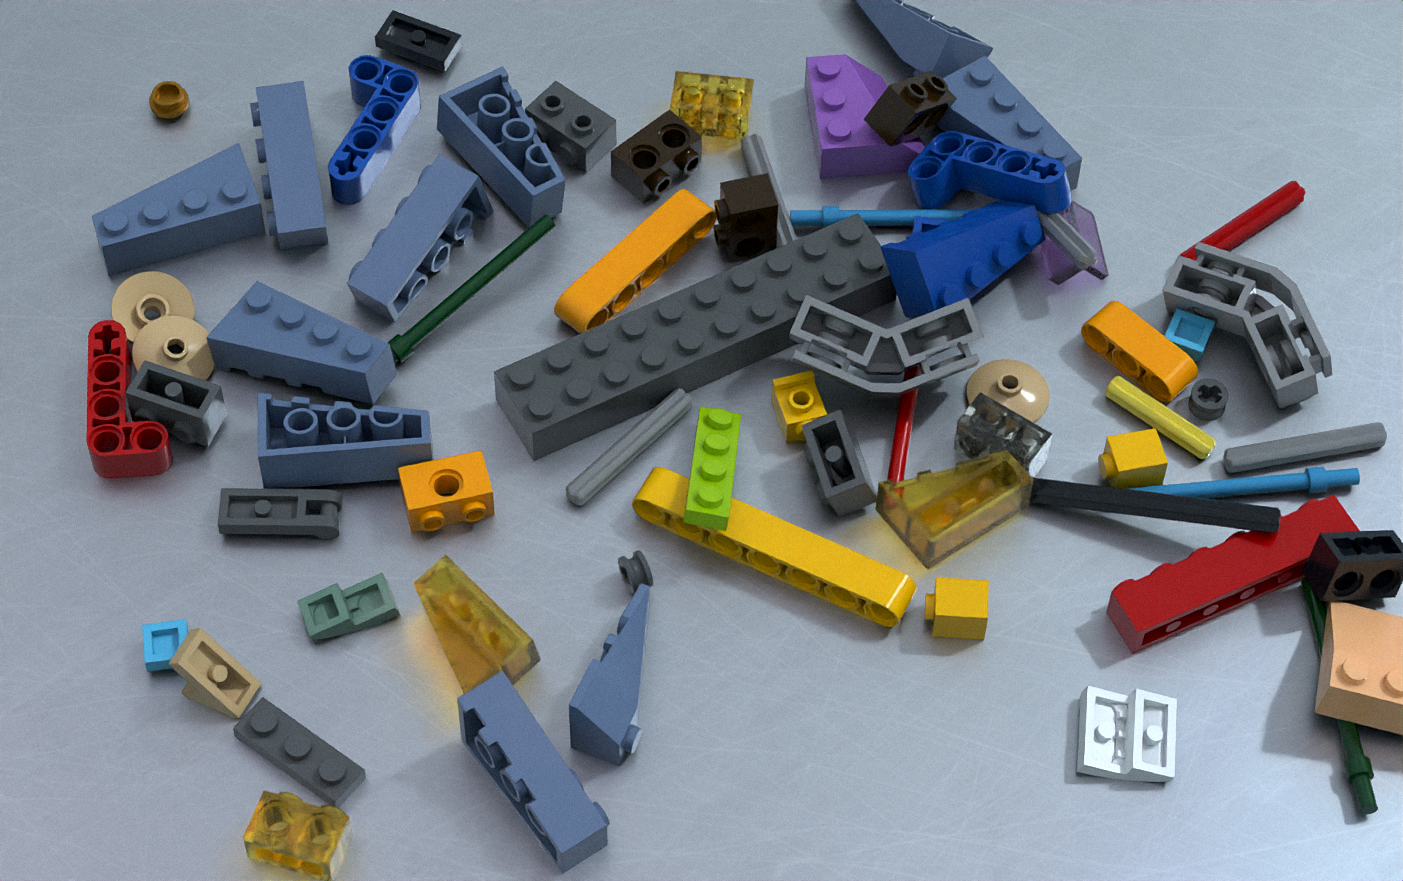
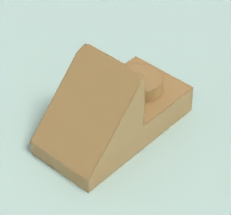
M201 628L190 630L168 663L187 681L181 692L184 696L234 719L240 718L261 685V682Z

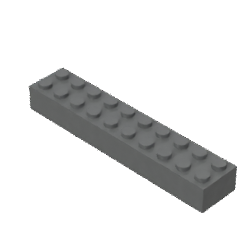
M858 213L494 371L496 401L533 461H536L656 407L675 389L681 388L688 393L798 344V342L789 339V333L806 295L857 317L895 301L897 293L886 265L881 245Z

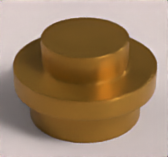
M164 81L153 88L149 104L155 115L161 118H175L187 110L189 97L186 90L180 84L173 81Z

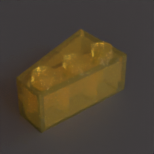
M1007 450L957 462L955 468L931 473L930 469L917 472V477L896 483H893L892 479L878 482L875 510L928 570L1028 508L1034 479Z
M447 555L443 556L413 583L464 694L501 671L505 673L512 685H514L541 661L533 639Z

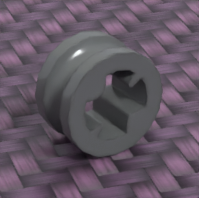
M1208 378L1197 381L1193 385L1189 397L1188 406L1190 412L1200 420L1211 421L1220 418L1225 411L1229 394L1227 388L1223 383L1215 379ZM1212 396L1216 399L1215 402L1209 400L1204 403L1201 401V397L1209 399Z
M640 550L633 552V557L627 559L625 556L618 558L622 579L631 594L636 593L641 583L650 587L653 586L651 570Z

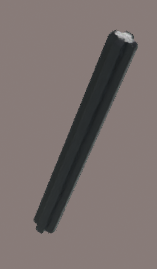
M1035 477L1029 478L1025 486V500L1030 503L1266 533H1277L1281 522V511L1276 507Z

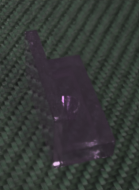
M1072 200L1070 206L1059 212V214L1096 250L1095 256L1098 259L1096 264L1090 265L1085 271L1103 280L1109 276L1095 216L1091 211ZM1044 233L1046 240L1040 244L1048 280L1060 285L1083 269L1078 268Z

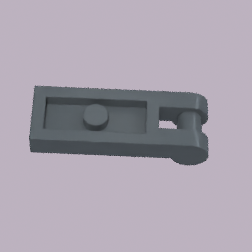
M221 488L218 516L219 534L316 535L322 539H334L340 534L341 522L337 518V513L341 511L343 496L338 491L329 489ZM308 509H317L320 511V515H307Z

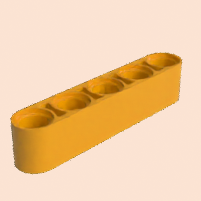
M680 189L568 287L557 300L554 314L580 334L613 320L711 231L717 220L715 209L688 190Z

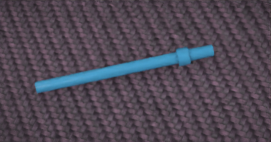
M822 206V210H790V221L792 226H822V228H825L858 213L867 226H914L915 216L955 221L962 218L963 214L975 209L839 210V206Z
M1324 467L1306 468L1304 473L1124 489L1196 498H1215L1305 489L1307 493L1326 492L1327 487L1359 485L1360 475L1358 468L1326 471Z

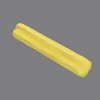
M1115 376L1108 384L1105 393L1108 398L1153 428H1156V430L1198 458L1205 460L1213 452L1216 445L1215 438L1121 376Z

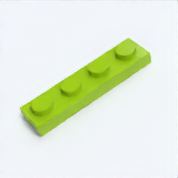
M700 406L683 523L726 531L730 513L741 414L729 412L722 408L713 409Z

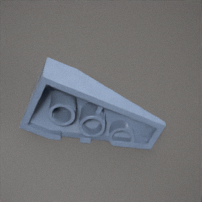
M856 0L902 61L916 68L913 73L915 76L931 71L933 74L944 78L983 56L988 57L993 50V47L955 26L950 27L935 20L934 15L906 4L904 0Z
M642 583L620 617L617 627L618 636L609 633L604 641V650L600 661L592 660L569 703L571 748L617 766L621 765L626 752L634 753L642 734V728L638 727L650 607V586Z

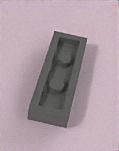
M264 697L233 728L236 738L336 810L366 779L365 769Z

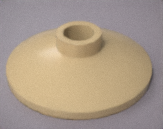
M157 271L141 272L127 278L115 291L111 304L112 320L121 323L125 328L128 342L134 344L139 331L152 321L145 317V313L149 311L156 312L159 317L182 316L194 320L195 316L194 301L186 286L175 277Z
M164 316L152 320L139 331L134 340L132 349L134 368L138 372L144 360L207 381L215 367L206 339L209 333L199 323L182 316ZM176 344L181 346L183 351L180 354H173L168 350V346Z
M1011 359L994 360L979 367L971 375L966 390L967 403L972 413L984 424L1006 431L1025 429L1038 422L1048 408L1050 397L1048 385L1036 369L1026 363ZM1004 386H1011L1014 389H1007Z

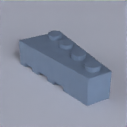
M986 56L942 78L948 85V90L957 99L936 125L945 132H961L1059 160L1065 165L1070 190L1072 191L1077 188L1082 157Z
M504 66L440 95L438 99L437 130L530 228L545 214L552 218L562 213L566 179L546 143H542L538 137L536 124L532 117H527L522 107V99L517 90L512 89L508 82L509 75Z
M304 81L256 87L258 102L250 103L253 127H262L263 138L255 139L259 163L267 162L269 175L261 176L264 200L272 199L274 211L266 212L270 236L278 235L280 250L329 243Z
M239 143L92 215L98 245L108 276L266 233L261 202Z
M440 154L432 165H427L422 170L417 186L409 197H404L396 208L395 216L387 228L381 229L373 240L372 248L364 260L357 262L352 268L347 285L356 301L393 322L399 319L427 287V275L431 271L440 272L447 265L450 250L458 241L464 245L474 234L473 229L470 228L471 225L478 218L486 221L494 212L478 175Z
M258 281L255 282L206 337L216 369L231 371L233 367L246 370L249 376L265 379L266 375L286 379L287 385L302 388L303 385L317 386L322 388L323 393L374 404L397 376L389 343Z
M257 392L258 460L264 489L399 479V467L434 460L429 411L374 405L371 410L356 409L352 406V402L335 401L334 406L311 404L310 398L293 396L292 401L273 400L272 394Z
M503 671L457 698L463 744L562 874L608 845L607 826L610 822L605 811L597 802H591L576 773L568 768Z

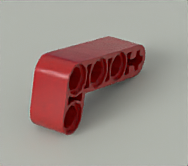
M114 320L98 322L90 329L88 335L86 442L94 471L99 476L107 479L160 475L169 470L174 459L167 429L156 421L131 422V414L125 392L132 382V357L125 328L121 323Z

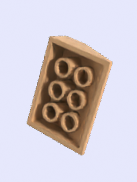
M1341 601L1328 602L1315 713L1403 735V617Z

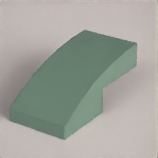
M383 573L344 590L336 583L297 601L312 640L352 633L400 615L389 583Z

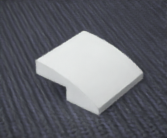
M1087 686L1081 692L1077 772L1112 779L1171 782L1175 776L1177 699L1140 689H1135L1129 696Z

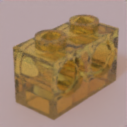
M676 71L670 110L700 136L741 140L749 134L754 79Z
M264 790L245 831L243 840L248 858L319 880L334 881L353 838L350 816L337 807L331 805L318 807L303 802L298 796L289 792H279L276 794ZM278 822L288 823V826L282 830L274 831L269 829ZM320 835L332 837L329 841L322 844L312 842L314 838Z

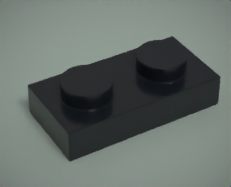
M392 10L376 34L375 44L377 48L445 72L462 46V35Z

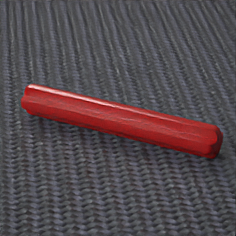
M1290 181L1199 242L1229 251L1303 202L1304 195L1306 194L1305 189L1297 181ZM1197 243L1182 252L1180 256L1196 261L1195 247Z

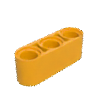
M1110 301L1081 327L1082 337L1092 350L1161 403L1172 401L1198 377L1197 365L1187 353L1118 301Z

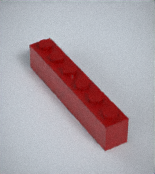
M1335 495L1320 501L1312 499L1301 505L1297 511L1283 517L1281 515L1280 528L1277 533L1238 531L1219 545L1212 548L1201 547L1192 552L1188 558L1173 565L1171 563H1164L1155 568L1150 575L1136 581L1128 579L1119 583L1111 591L1106 614L1132 654L1304 579L1303 569L1320 533L1356 532L1360 530Z

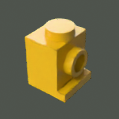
M813 370L772 380L771 404L785 442L806 441L801 425L827 415L815 384Z

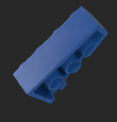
M998 200L965 213L962 218L955 221L939 223L935 229L924 233L916 232L906 236V240L899 243L883 245L881 250L904 316L915 319L963 299L969 298L970 300L1046 239L1035 205Z

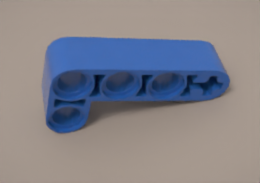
M371 55L355 58L348 67L352 99L356 104L364 107V109L328 164L332 197L335 201L344 205L356 204L367 195L421 109L419 79L416 73L408 68Z
M947 131L938 134L908 167V175L915 201L923 209L931 210L944 206L960 188L999 200L1033 204L1036 211L1049 214L1065 210L1072 202L1066 168L1061 161L961 132Z

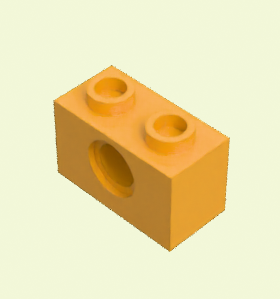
M482 450L398 468L400 489L411 533L421 530L435 531L445 525L464 521L477 522L487 516L495 515L493 490ZM445 493H452V494H454V495L448 496V497L441 496L442 494H445Z

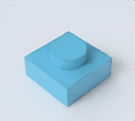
M1176 308L1165 337L1187 353L1193 360L1200 362L1213 333L1215 321Z
M186 619L142 625L144 661L147 672L172 668L168 663L189 633Z

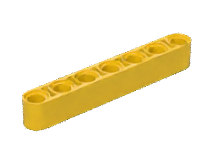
M653 468L632 501L631 505L636 514L654 525L885 627H896L917 591L915 582L903 572L732 497L726 531L683 523L689 478L666 468Z

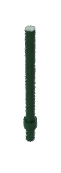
M545 214L402 336L397 334L388 341L394 363L398 362L401 364L414 353L413 347L556 227L554 221Z
M1305 577L1301 583L1321 657L1327 610L1325 602L1320 600ZM1336 718L1347 759L1343 764L1347 781L1353 784L1360 813L1372 814L1378 810L1371 783L1374 773L1370 758L1364 756L1356 723Z

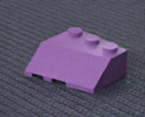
M846 54L806 57L804 88L819 178L908 172L910 164L926 147L919 136L890 147L868 125L864 118L888 86L882 76Z

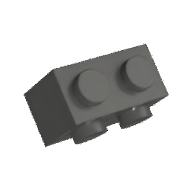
M557 81L552 83L525 108L527 117H532L537 126V135L541 142L546 143L547 147L556 153L563 162L568 165H574L585 173L617 145L616 119Z
M144 360L125 392L132 421H156L167 429V433L174 435L178 440L185 443L195 442L209 447L227 415L220 385Z
M841 409L801 425L807 441V445L802 446L810 468L812 470L816 468L820 480L815 482V486L824 506L831 504L840 517L879 501L854 429Z

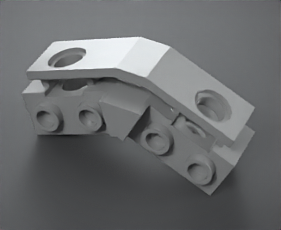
M1197 242L1195 247L1196 261L1178 255L1162 290L1167 311L1175 313L1176 308L1215 321L1214 327L1246 337L1279 409L1318 394L1316 374L1322 372L1325 378L1333 375L1331 355L1295 282L1277 267L1201 242ZM1257 289L1274 294L1294 312L1296 319L1290 321L1283 304L1274 307L1265 298L1258 295ZM1300 337L1305 349H1309L1311 356H1302L1295 341L1296 338Z
M806 295L789 333V339L803 344L800 351H795L792 363L810 371L813 370L817 374L871 397H898L977 366L980 362L977 353L971 354L969 346L981 342L984 337L969 298L885 329ZM813 344L845 358V361L841 366L822 355L808 352L809 347ZM958 347L962 354L938 362L930 367L927 363V358ZM851 365L865 371V374L900 375L902 372L919 366L922 375L902 383H871L848 373L847 370Z

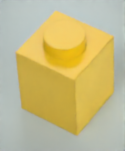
M1156 428L1107 436L1104 452L1098 457L1100 474L1103 479L1109 480L1111 487L1124 489L1163 485L1168 461Z
M936 577L934 594L926 593L924 620H932V637L984 640L988 622L989 580Z

